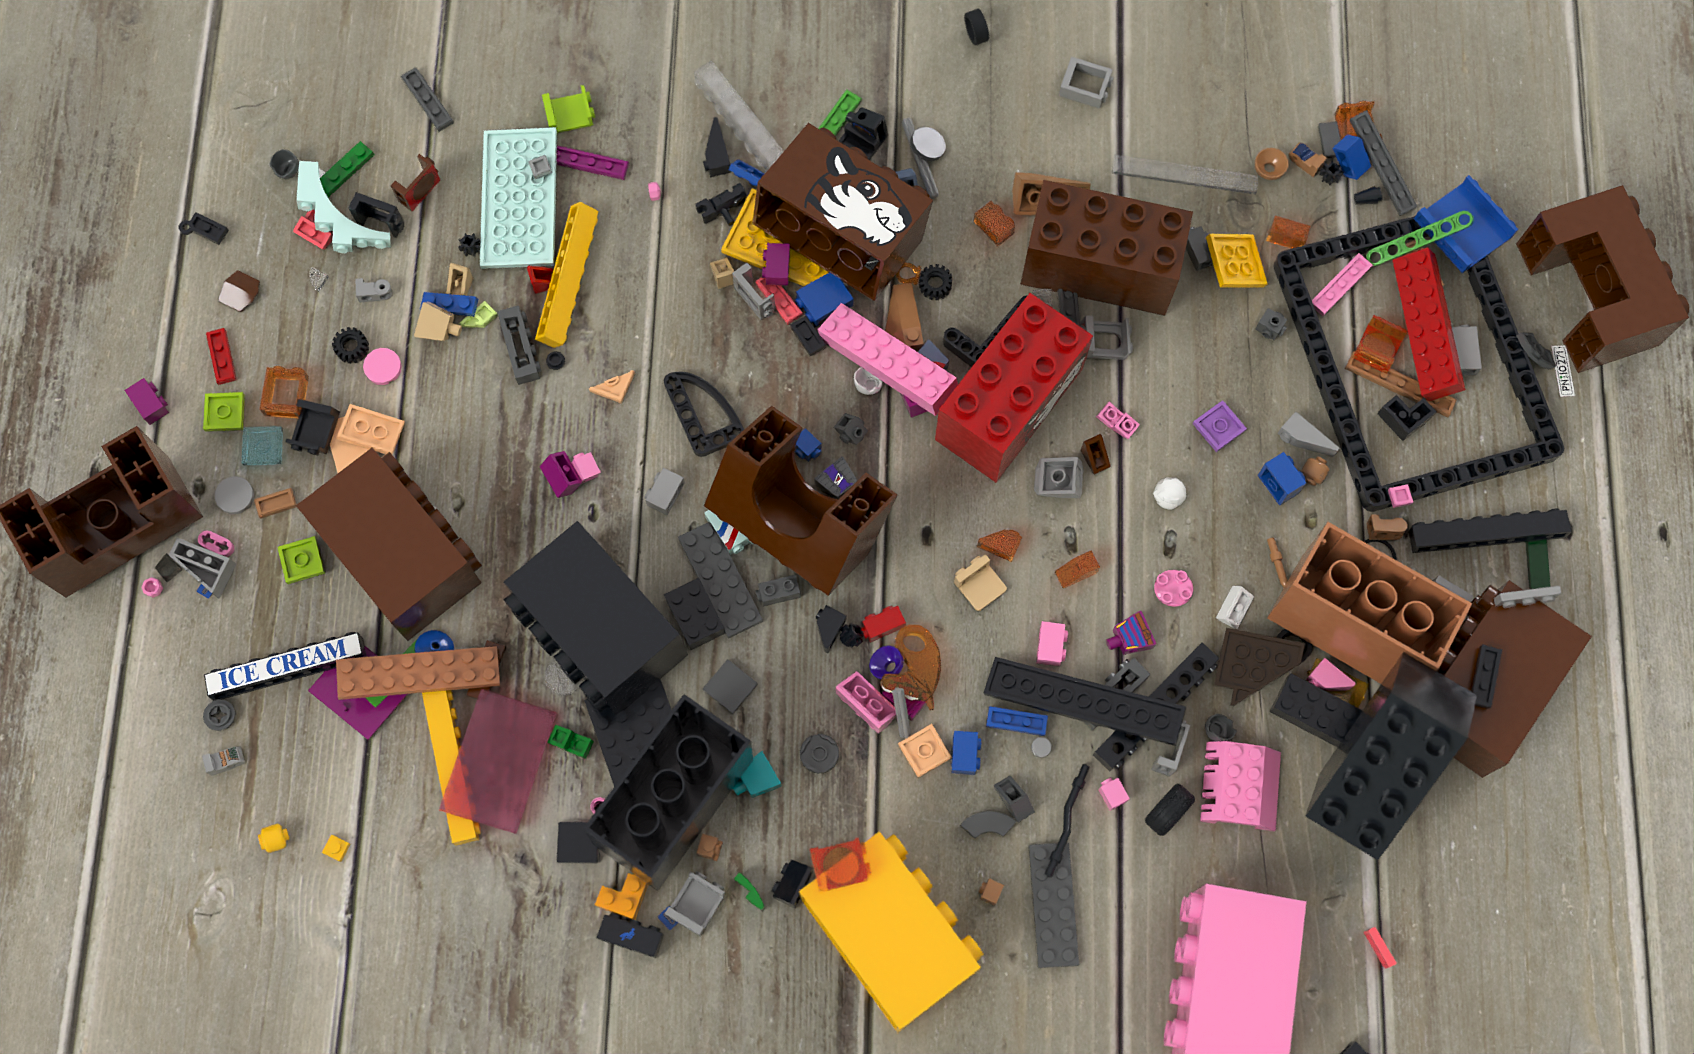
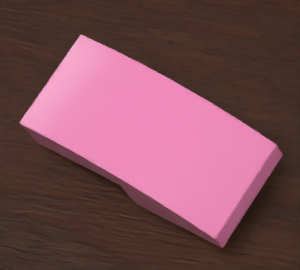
M1110 402L1096 416L1106 426L1126 439H1129L1140 425L1127 413L1123 414Z

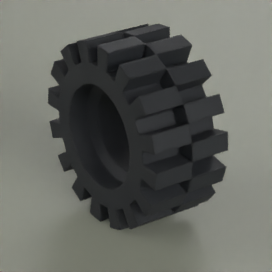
M931 264L929 268L926 266L924 272L921 271L919 276L921 294L924 293V297L929 296L930 300L934 297L935 301L939 300V297L944 299L945 295L948 296L953 280L952 274H949V269L945 270L943 265L940 268L939 264H936L935 267ZM932 277H939L943 284L938 288H933L929 285L928 281Z
M346 327L347 331L341 329L342 333L339 334L337 332V338L333 337L334 343H332L334 352L343 362L347 361L348 364H352V361L358 363L357 359L362 361V356H367L366 351H369V343L360 330L354 327L352 330L350 327ZM356 340L357 347L354 350L346 351L344 349V344L347 341Z

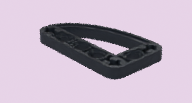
M672 372L664 377L665 389L695 455L704 457L726 448L736 437L733 434V430L740 431L739 434L744 430L738 416L728 401L706 380L688 372ZM670 379L675 381L677 390L674 391L672 385L669 384ZM682 382L691 383L708 393L723 409L732 424L705 435ZM676 395H683L685 397L684 401L681 403L675 402L674 398ZM686 410L692 413L689 419H684L681 416ZM691 427H697L699 429V433L697 435H691L689 434V429ZM726 432L728 433L729 441H727ZM716 436H722L724 441L718 445L713 442V439ZM700 439L702 446H705L704 451L698 449L696 440Z

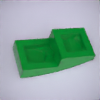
M555 725L547 743L586 759L594 741L576 734L572 730Z
M739 872L734 879L749 891L745 897L746 900L763 911L765 908L759 893L751 882Z

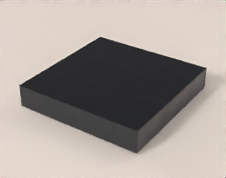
M558 822L557 863H598V848L592 844L583 830L588 822Z

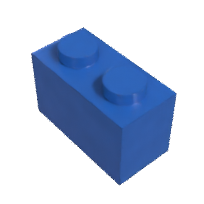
M1348 134L1333 147L1338 163L1341 165L1340 168L1344 172V177L1357 180L1372 166L1362 139Z
M954 731L951 773L975 775L976 770H980V758H977V750H981V738H978V732Z

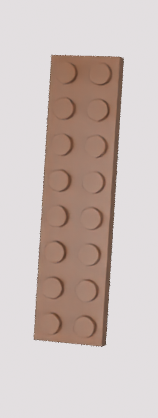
M497 646L336 660L338 700L500 686Z

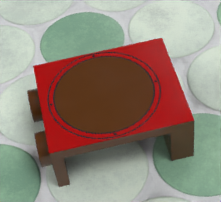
M421 154L417 158L423 171L407 188L397 181L390 185L398 202L411 212L440 182L434 161L427 156L423 157Z

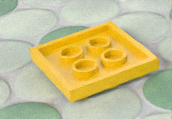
M1209 234L1206 236L1220 287L1263 288L1268 285L1253 234Z

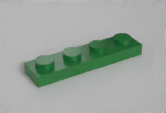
M361 141L320 177L322 188L328 198L374 156L373 151Z

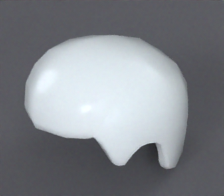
M862 367L854 373V384L860 393L870 395L881 390L883 381Z

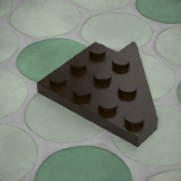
M1226 628L1214 685L1234 689L1230 706H1235L1300 665L1305 643Z

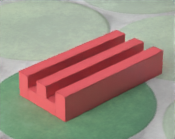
M1376 927L1363 932L1384 969L1397 964Z

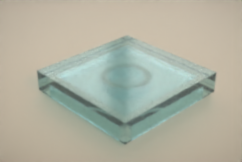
M281 426L243 427L242 464H281L283 428Z

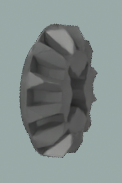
M226 700L212 701L204 710V723L212 730L221 731L228 729L234 722L236 715L234 706ZM221 710V712L226 715L221 717V720L219 722L218 718L212 716L218 715L219 711Z

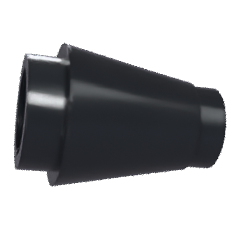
M1373 186L1354 194L1355 204H1378V202L1382 201L1381 188Z

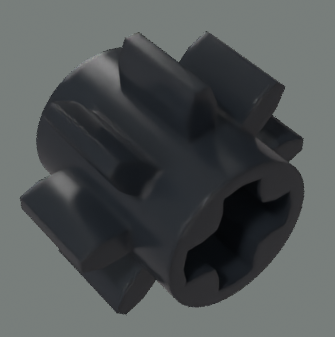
M1333 161L1328 165L1324 163L1322 170L1319 172V175L1323 178L1322 182L1329 183V185L1334 181L1339 183L1340 177L1344 173L1340 171L1341 165Z
M465 233L464 237L459 239L461 245L458 248L460 252L464 251L466 257L468 255L475 257V254L480 251L479 245L481 241L480 238L476 239L474 233L472 235Z
M845 624L840 629L842 633L839 636L843 645L852 648L853 646H859L863 642L861 639L863 632L859 625Z

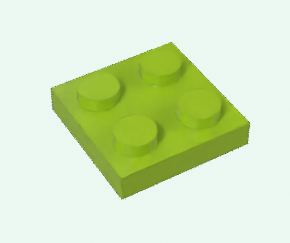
M243 392L205 394L203 430L205 432L243 430L245 394Z
M315 536L277 547L287 584L325 574L318 541Z

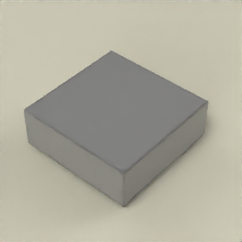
M546 155L528 161L535 179L552 173Z

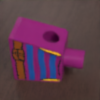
M1138 611L1114 626V636L1106 639L1109 650L1120 647L1123 655L1150 650L1156 646L1155 639L1142 611Z

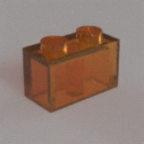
M990 201L974 213L973 222L997 247L1014 234V221L1010 217L1005 216L998 204Z
M1275 215L1266 241L1289 248L1304 246L1311 226Z

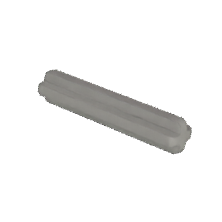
M896 687L892 693L899 736L907 739L911 735L904 689Z

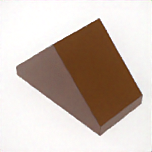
M1101 434L1083 441L1081 452L1093 474L1111 467Z

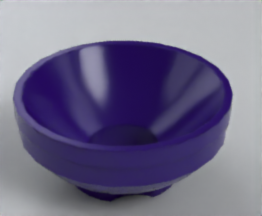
M883 646L872 655L869 669L877 679L888 681L895 678L901 672L904 659L901 652L894 646ZM890 663H895L894 670L887 672V666Z

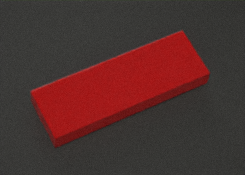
M221 328L206 332L216 383L221 385L236 381L226 329Z

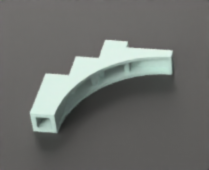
M299 161L298 209L303 211L315 210V229L321 232L333 231V251L339 253L352 252L353 246L360 248L367 246L379 249L390 248V233L360 226L346 218L333 206L322 188L318 162Z

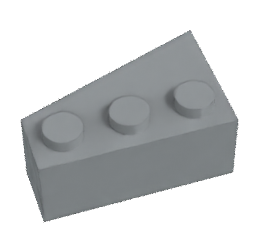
M179 538L176 539L169 553L172 559L220 599L236 566L230 558Z

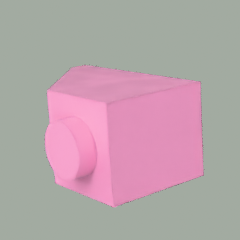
M1326 658L1306 678L1309 683L1324 691L1350 690L1356 684Z

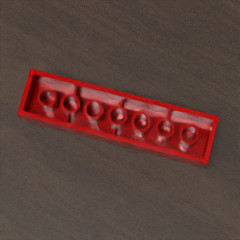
M1427 247L1393 259L1421 395L1426 400L1432 401L1465 391L1436 255Z

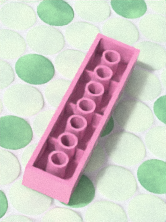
M842 303L817 329L824 343L901 394H904L934 416L938 414L940 407L958 385L955 376Z

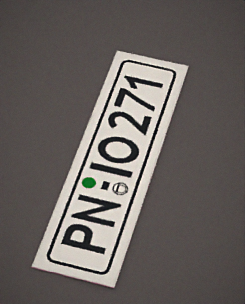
M1565 345L1551 346L1553 359L1556 364L1555 370L1560 397L1575 396L1567 349Z

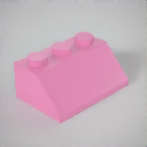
M857 671L836 686V694L841 700L848 704L878 734L888 727L896 717L895 706Z

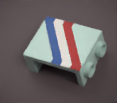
M710 510L704 513L706 520L712 524L730 555L741 552L744 546L749 543L754 544L731 525L721 521Z

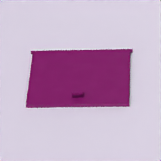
M365 646L367 657L377 656ZM336 668L324 671L308 690L367 740L373 736L408 695H388L376 708L366 698L338 700Z

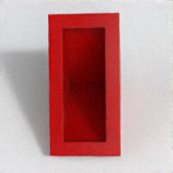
M527 266L535 294L547 291L554 268Z

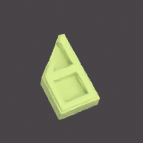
M484 301L476 308L475 317L467 316L459 324L462 327L484 328L498 314Z

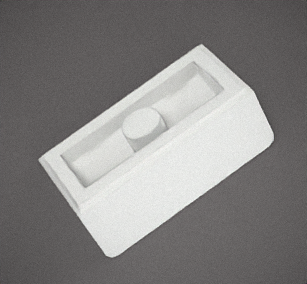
M1232 586L1216 618L1232 628L1238 629L1254 596L1242 586Z

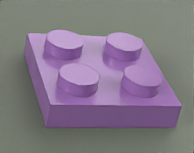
M1223 400L1193 422L1195 428L1216 452L1247 429Z

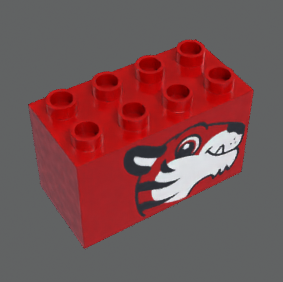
M1029 293L940 407L935 440L996 483L1083 370L1093 335Z

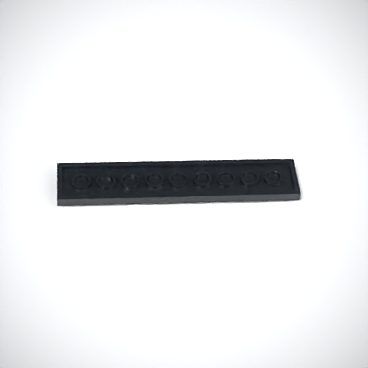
M998 657L994 658L984 689V695L1173 746H1176L1186 712V706Z

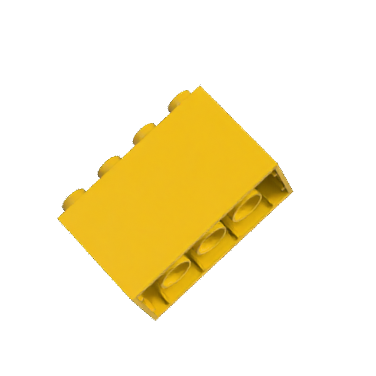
M879 831L860 845L868 881L829 890L828 878L835 883L843 884L851 881L857 875L859 869L858 859L851 852L801 889L799 893L801 901L896 1032L899 1033L972 977L981 968L977 961L984 954L970 935L960 940L952 928L956 925L958 919L944 901L935 906L927 896L933 886L923 871L918 867L910 873L904 865L903 861L907 859L906 855L908 852L894 834L885 839Z

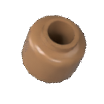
M1318 456L1316 459H1307L1301 470L1305 476V481L1313 486L1322 484L1330 471L1326 465L1327 461Z

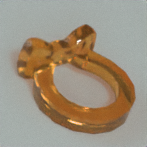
M904 263L896 273L897 280L903 284L913 283L917 285L922 267L920 265L916 267L911 263ZM904 267H909L916 275L910 279H904L900 276V270Z

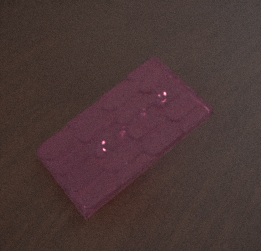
M481 689L439 810L517 834L557 712Z

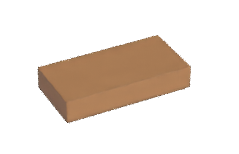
M292 488L254 499L260 519L295 508L297 505Z

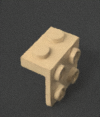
M986 554L982 557L977 556L971 561L972 565L966 569L963 567L955 573L954 584L976 611H981L1007 590L1005 584L989 566L990 559Z

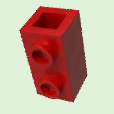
M891 605L884 608L882 613L877 615L873 613L866 616L865 620L862 621L863 627L861 630L864 638H868L871 643L905 628L906 621L899 607Z

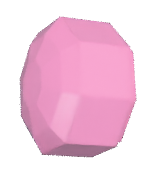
M649 183L650 199L652 201L659 200L661 192L658 183Z
M151 577L144 580L142 590L145 595L154 598L161 594L163 586L161 581Z

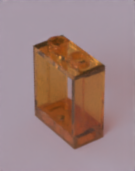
M282 366L267 367L259 409L263 415L298 419L301 408L296 405L298 399L305 400L309 379L307 373L299 367H293L292 369H285ZM276 379L299 380L295 405L272 403Z

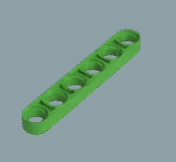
M1468 211L1458 212L1370 250L1367 253L1366 259L1374 266L1384 264L1469 228L1474 222V216ZM1463 214H1467L1470 217V221L1466 225H1462L1459 221ZM1450 222L1452 225L1451 230L1447 233L1443 232L1441 229L1442 224ZM1429 229L1432 230L1434 233L1433 238L1425 240L1424 232ZM1409 237H1413L1416 240V244L1412 248L1406 246V240ZM1391 245H1396L1398 247L1397 254L1390 255L1388 248ZM1374 252H1378L1381 256L1380 260L1376 263L1371 261V255Z

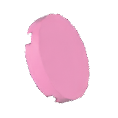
M388 348L373 350L367 355L363 364L365 375L371 382L377 385H386L396 380L402 368L399 356Z

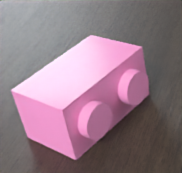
M1041 622L1036 664L1060 666L1061 661H1065L1066 649H1063V642H1067L1068 637L1065 624Z

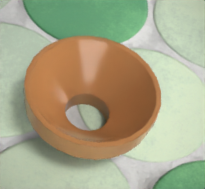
M1277 148L1263 149L1255 158V170L1264 179H1279L1288 168L1287 156ZM1270 164L1274 167V171L1267 172L1264 166Z

